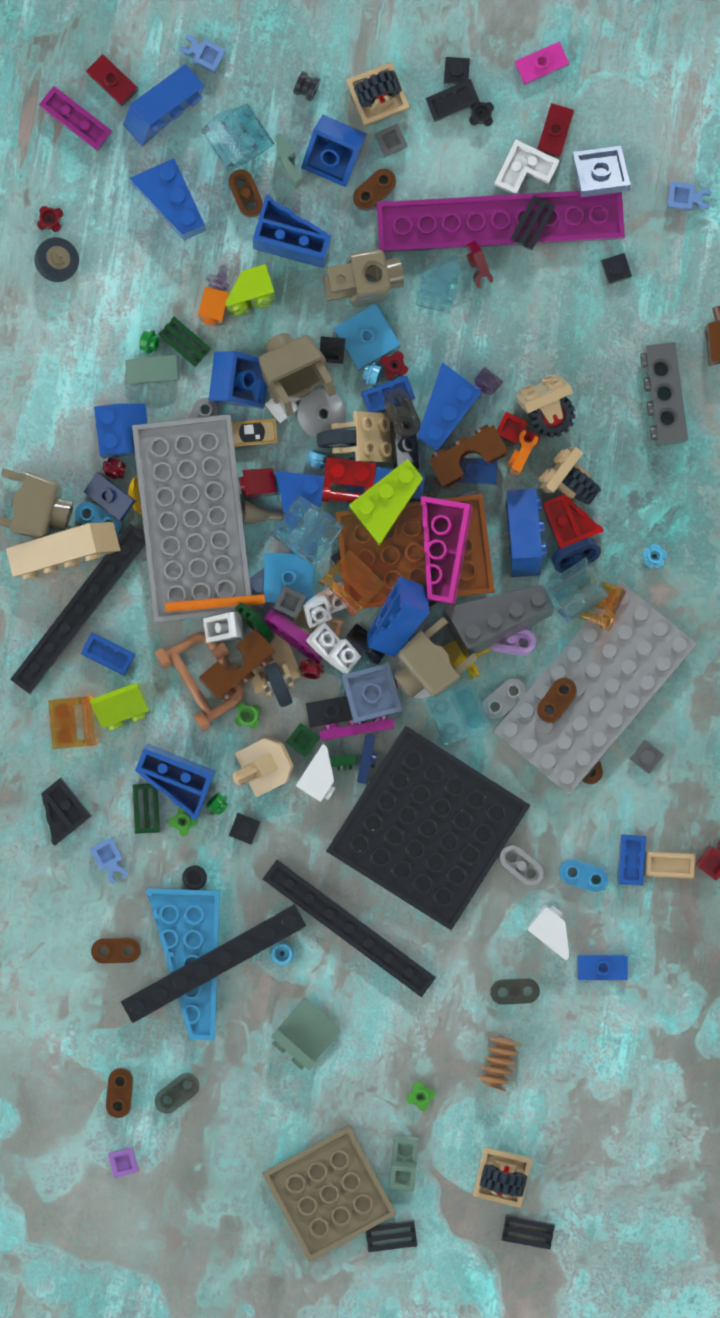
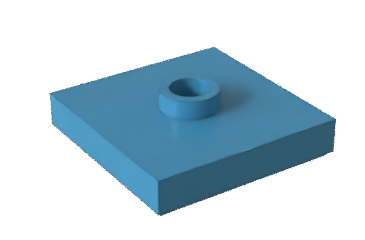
M376 303L333 328L338 338H345V349L358 371L401 346Z
M264 553L265 603H276L284 585L307 595L303 604L313 597L314 554Z

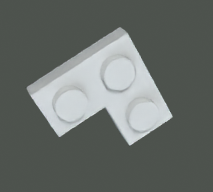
M515 140L494 186L511 194H517L526 174L549 185L560 160Z

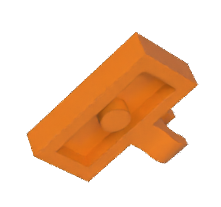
M525 430L519 436L520 451L514 450L507 465L511 467L509 474L517 478L531 449L538 442L537 436L534 437L531 443L525 442L524 436L527 432Z

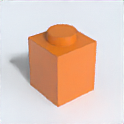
M205 286L198 312V317L203 320V324L216 327L217 324L223 325L227 311L226 300L229 292Z

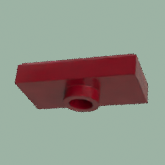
M104 54L86 70V73L121 107L139 90Z
M553 103L550 104L537 150L560 158L574 113L573 109Z

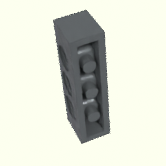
M676 343L647 345L643 349L644 353H640L642 368L646 367L647 377L643 378L645 392H649L650 401H647L648 416L653 418V426H650L651 440L656 441V446L685 443L688 440ZM658 364L663 365L666 368V375H656L654 366ZM659 389H666L670 395L669 399L666 401L660 400L657 396V391ZM669 413L673 418L672 424H663L660 420L661 414Z

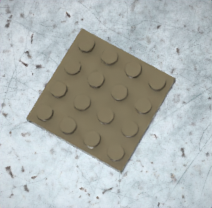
M350 1125L262 1172L265 1181L309 1262L397 1214Z

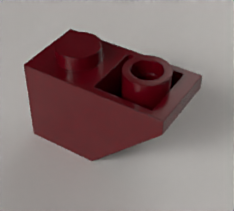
M273 468L242 470L243 477H239L240 490L242 494H246L248 499L277 495Z

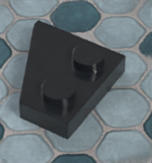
M62 777L41 793L43 805L46 809L47 823L51 832V841L54 846L92 817L91 813Z

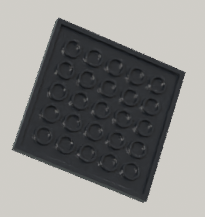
M405 725L329 844L326 852L452 931L531 805Z

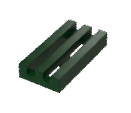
M175 316L158 334L160 338L194 367L211 350L206 343ZM174 325L179 327L204 350L200 352L172 327ZM170 332L198 357L194 360L166 334Z
M240 602L235 607V610L252 631L256 628L270 644L275 638L274 633L257 612L243 602Z
M133 784L135 834L160 833L158 790L151 784ZM152 788L154 828H150L148 789ZM138 789H143L145 828L141 829Z

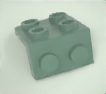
M303 999L272 1034L271 1038L275 1040L272 1044L282 1053L285 1051L293 1056L291 1061L300 1069L306 1067L310 1070L316 1063L317 1058L340 1033V1028L308 999Z

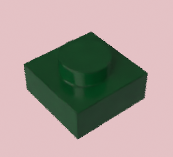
M300 723L286 743L306 757L320 737Z
M356 755L331 757L332 767L337 766V771L352 770V764H356Z

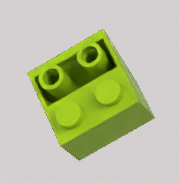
M266 264L241 272L226 300L229 315L241 316L247 314L250 308L258 306V309L267 308L272 305L273 301H276Z

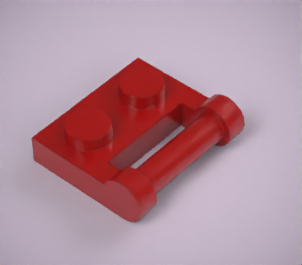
M327 457L322 502L333 500L352 503L362 494L332 491L331 484L364 487L366 492L374 484L376 463Z

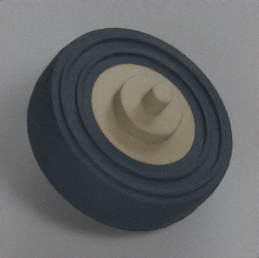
M52 237L39 245L35 252L34 263L37 271L45 279L52 282H63L71 278L77 271L79 255L76 248L69 241L59 237Z

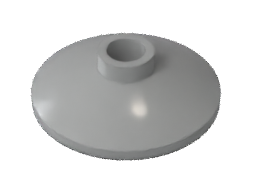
M325 389L313 390L310 394L304 396L299 403L297 410L298 422L307 434L317 438V433L330 431L331 424L345 423L346 408L342 399L337 394L329 397ZM321 409L327 411V416L324 419L319 416Z

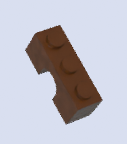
M484 425L475 431L476 435L469 439L462 437L453 443L454 447L445 451L443 448L431 455L432 459L428 461L444 490L466 478L461 469V462L468 454L475 453L482 456L487 466L509 455L494 425L491 427Z
M256 628L236 646L244 658L242 667L231 671L225 669L217 661L199 677V681L218 702L222 699L225 701L230 699L237 692L234 689L241 682L246 685L256 676L253 673L260 666L264 669L274 660L272 656L275 650Z

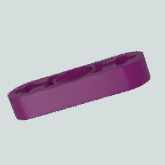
M269 610L263 621L270 630L308 659H314L319 662L322 660L323 657L306 642L310 636L278 611Z

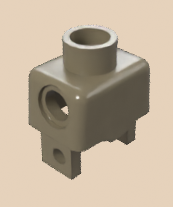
M380 249L350 253L345 264L327 267L328 275L323 276L327 301L351 298L349 302L353 307L382 302L390 289L404 287V276L400 259L386 260L384 252ZM365 276H372L376 279L377 282L372 283L368 281Z
M281 333L272 337L265 345L267 353L259 357V365L264 382L274 403H280L287 417L294 414L290 399L302 398L310 394L311 390L321 383L329 397L336 394L334 382L328 373L326 359L310 336L303 335L293 340L290 334Z
M2 469V477L23 484L14 493L11 504L14 511L12 520L0 516L1 526L10 528V531L15 534L34 538L50 535L52 527L62 530L67 529L74 502L60 498L62 493L60 484L29 471L26 474Z
M442 617L427 631L421 630L399 651V658L405 666L396 672L394 677L412 698L424 688L431 696H438L463 677L461 673L479 659L473 653L455 668L449 661V655L443 647L437 646L433 642L431 637L449 623L445 617Z

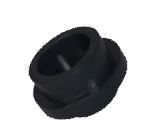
M192 865L185 869L182 880L188 889L198 890L206 884L207 874L202 867Z

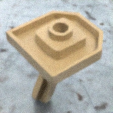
M266 737L235 753L241 769L232 774L233 783L236 782L238 786L249 782L255 797L289 782L294 765L282 742Z

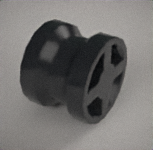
M302 71L295 84L293 94L297 96L301 94L306 97V100L311 102L319 88L321 79L318 77L312 78L308 76L307 72Z

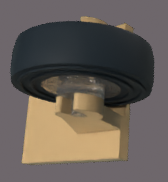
M354 411V422L331 424L330 431L317 433L318 447L332 448V454L355 453L356 461L393 463L390 414Z
M274 634L275 638L270 643L271 647L275 650L272 656L274 660L264 669L261 666L253 672L256 676L251 680L256 695L266 692L267 697L275 695L279 705L285 707L293 703L288 689L295 686L294 679L302 676L289 643L277 634ZM240 653V656H241L242 661H243V663H244V658H243L242 654Z

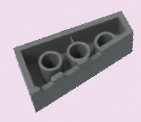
M538 585L445 607L443 617L448 620L449 623L446 625L467 659L473 653L478 654L494 644L552 616L555 604L544 586Z

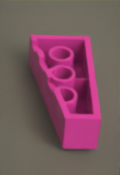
M421 496L427 596L430 601L456 605L473 507L466 503Z

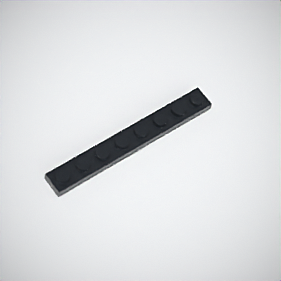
M130 523L118 538L120 551L103 557L10 680L28 694H32L146 545L144 533Z
M278 859L262 880L421 998L436 979V976Z
M294 904L121 1001V1004L133 1024L307 925Z

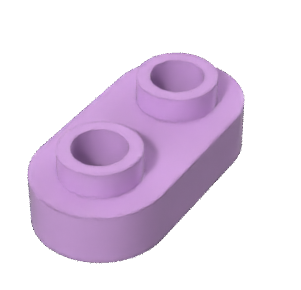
M524 629L503 640L502 643H496L489 648L495 652L525 656L534 650L536 638L531 631ZM524 641L527 643V646L521 647L519 642Z

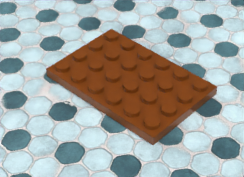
M483 494L442 499L470 504L473 507L457 597L495 593ZM421 502L407 503L380 546L352 510L335 512L347 611L382 607L399 576L424 585L427 590Z

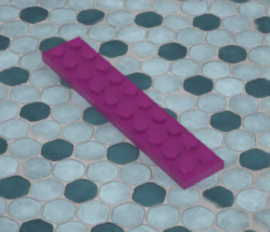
M580 191L377 202L379 249L383 252L467 248L466 244L476 241L480 247L519 245L510 240L534 195L541 200L547 201L548 204L556 206L536 244L624 239L622 192L581 197ZM536 203L517 236L522 239L539 207ZM545 208L542 210L526 240L529 244L548 211Z

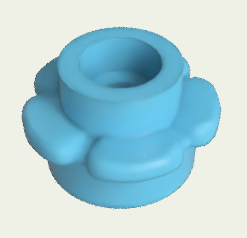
M373 362L371 366L367 365L365 367L363 379L366 380L368 386L370 384L375 386L378 384L382 367L377 366L376 362Z
M309 450V454L305 456V459L309 460V466L323 469V465H326L328 454L317 450Z
M652 544L649 548L644 549L642 556L646 566L660 568L665 563L664 560L667 558V553L660 545ZM656 554L657 558L654 559L652 555Z
M285 941L274 944L271 947V960L274 963L277 962L280 966L289 964V961H292L294 958V950L291 949V944ZM281 951L285 953L283 956L280 955Z

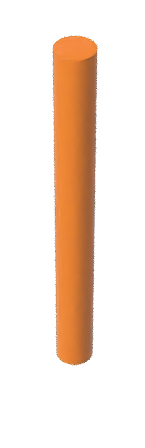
M265 594L165 602L166 612L236 607L240 602L247 606L265 604Z

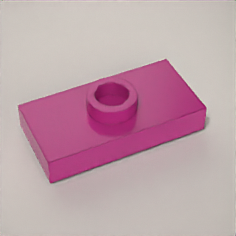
M559 41L516 60L514 64L523 84L526 85L569 66V61Z

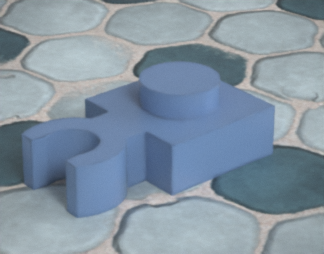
M186 35V40L191 42L192 46L189 49L180 46V52L186 56L195 55L193 63L215 74L226 50L206 39H203L200 45L193 36Z
M671 181L667 208L691 211L693 204H696L700 209H709L710 204L703 203L701 197L711 196L712 191L703 189L695 192L694 184Z
M113 837L89 848L100 870L108 868V879L112 884L116 882L113 877L115 871H120L124 878L127 877L126 869L117 863L123 857Z

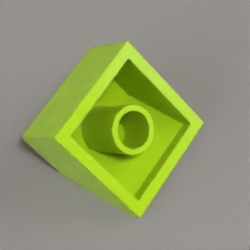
M137 682L90 699L101 727H108L109 731L123 727V721L132 719V722H137L147 718L145 713L150 712L142 686Z

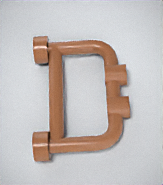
M198 632L166 651L162 647L154 653L164 669L172 664L176 668L201 709L193 717L204 732L211 728L209 722L231 710L242 701L244 686L241 682L234 688L237 692L230 699L213 709L210 707L179 656L180 653L199 642L206 643L205 633ZM218 642L206 643L216 660L225 669L231 671L239 669L236 663L231 665L227 659V656L231 654L223 642L220 644Z

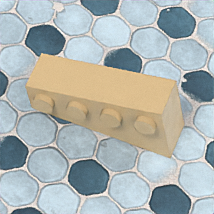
M114 522L88 523L6 548L12 576H22L23 580L36 578L39 572H44V574L57 572L58 567L64 566L69 568L77 566L80 561H94L100 559V556L120 551Z

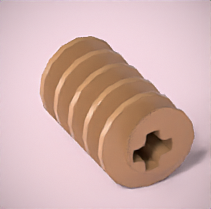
M499 1036L491 1038L496 1047L487 1048L493 1056L484 1057L489 1063V1066H481L486 1075H478L477 1078L488 1086L506 1091L501 1084H509L510 1081L504 1075H511L513 1073L507 1066L516 1064L511 1056L519 1055V1052L514 1047L522 1046V1043Z

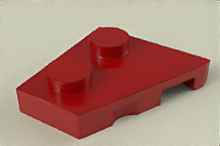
M565 494L542 503V508L559 549L604 532L603 527L595 523L585 511L577 507Z

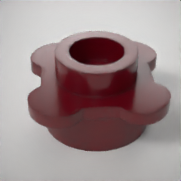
M42 206L39 209L40 220L37 222L38 228L40 230L52 229L53 232L60 231V219L63 216V211L60 208L53 209Z
M398 351L392 356H383L380 362L385 368V377L387 379H393L394 376L400 374H407L408 367L404 364L402 352ZM393 363L397 364L395 368L392 367Z
M109 457L107 461H103L102 464L104 466H102V470L108 477L124 479L125 475L123 474H125L126 465L122 461Z
M307 659L300 662L301 676L305 678L319 679L320 674L324 672V665L320 664L317 660Z

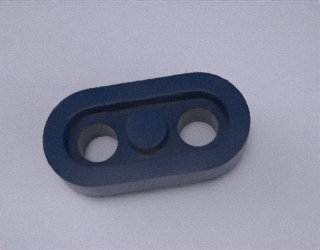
M586 538L557 550L551 560L558 572L566 573L594 562L600 556L601 549L596 540Z

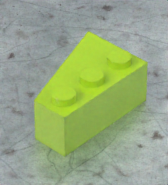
M408 459L349 504V508L379 546L423 481V477Z

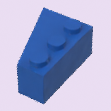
M185 64L133 101L129 106L123 126L141 146H144L171 121L177 119L185 109L196 105L202 99L201 94L205 85Z
M175 158L129 178L131 184L184 241L207 231Z
M266 194L253 237V249L324 268L330 248L331 236L306 219H301L292 213V210L286 206L284 208Z
M443 362L417 436V440L434 453L441 449L482 393V391Z
M275 471L291 549L316 552L324 476Z
M536 488L507 490L506 510L510 541L509 554H511V577L540 576L542 557L547 556L546 542L541 543V535L544 534V520H539L538 513L542 512V498L537 497Z
M400 576L398 577L367 632L369 648L393 657L398 654L430 613L426 586Z
M147 744L143 748L135 769L139 775L157 790L163 792L175 805L181 807L195 821L201 813L216 774V770L151 744Z

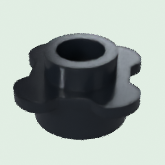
M479 102L470 107L472 112L469 123L471 125L484 124L487 127L492 125L491 113L494 110V106L491 102Z

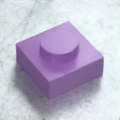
M133 1146L108 1153L114 1178L139 1171Z

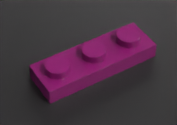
M55 86L51 88L39 104L40 108L97 152L113 133L111 129Z
M386 715L374 718L373 722L368 723L359 722L354 724L353 720L348 721L349 726L339 727L338 723L324 725V730L320 731L321 741L392 729L394 728L393 718L388 719Z

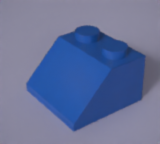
M322 114L314 127L301 168L346 187L361 154L367 133Z
M236 351L214 352L208 400L225 405L264 409L267 386L262 376L259 357Z
M111 404L95 406L94 412L99 452L102 459L135 455L132 425L148 424L146 405Z

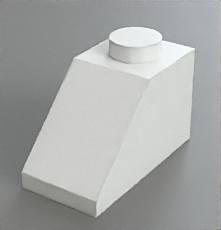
M229 612L203 618L206 643L244 638V623L238 612Z
M322 744L296 784L298 788L320 802L323 798L328 800L335 790V787L332 786L334 777L328 748L324 744Z
M544 905L526 929L567 961L569 949L566 923L561 919L563 913L553 905L550 908Z

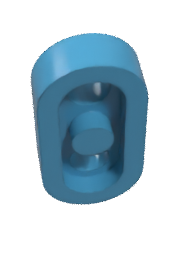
M83 502L75 510V518L81 525L105 523L111 520L114 522L116 535L122 530V521L118 520L106 509L92 502ZM87 509L91 510V516L84 518L83 512Z
M573 859L564 861L560 866L559 875L567 884L593 892L603 890L608 884V875L602 868ZM573 867L576 869L577 873L574 877L568 875L569 868ZM599 875L600 882L593 884L591 881L592 876Z

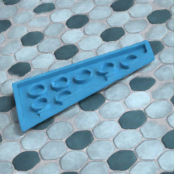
M145 888L171 973L218 947L220 890ZM217 977L178 998L190 1039L215 1040Z

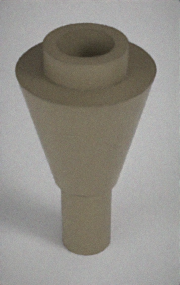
M244 501L243 505H241L243 525L267 520L283 521V511L268 510Z

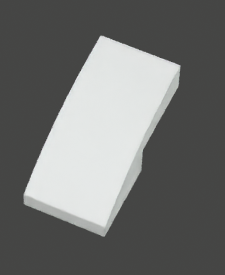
M341 581L326 588L303 605L309 628L331 620L332 613L347 607L344 583Z
M325 622L319 624L306 640L320 656L344 674H348L361 658V655L347 639L340 640Z

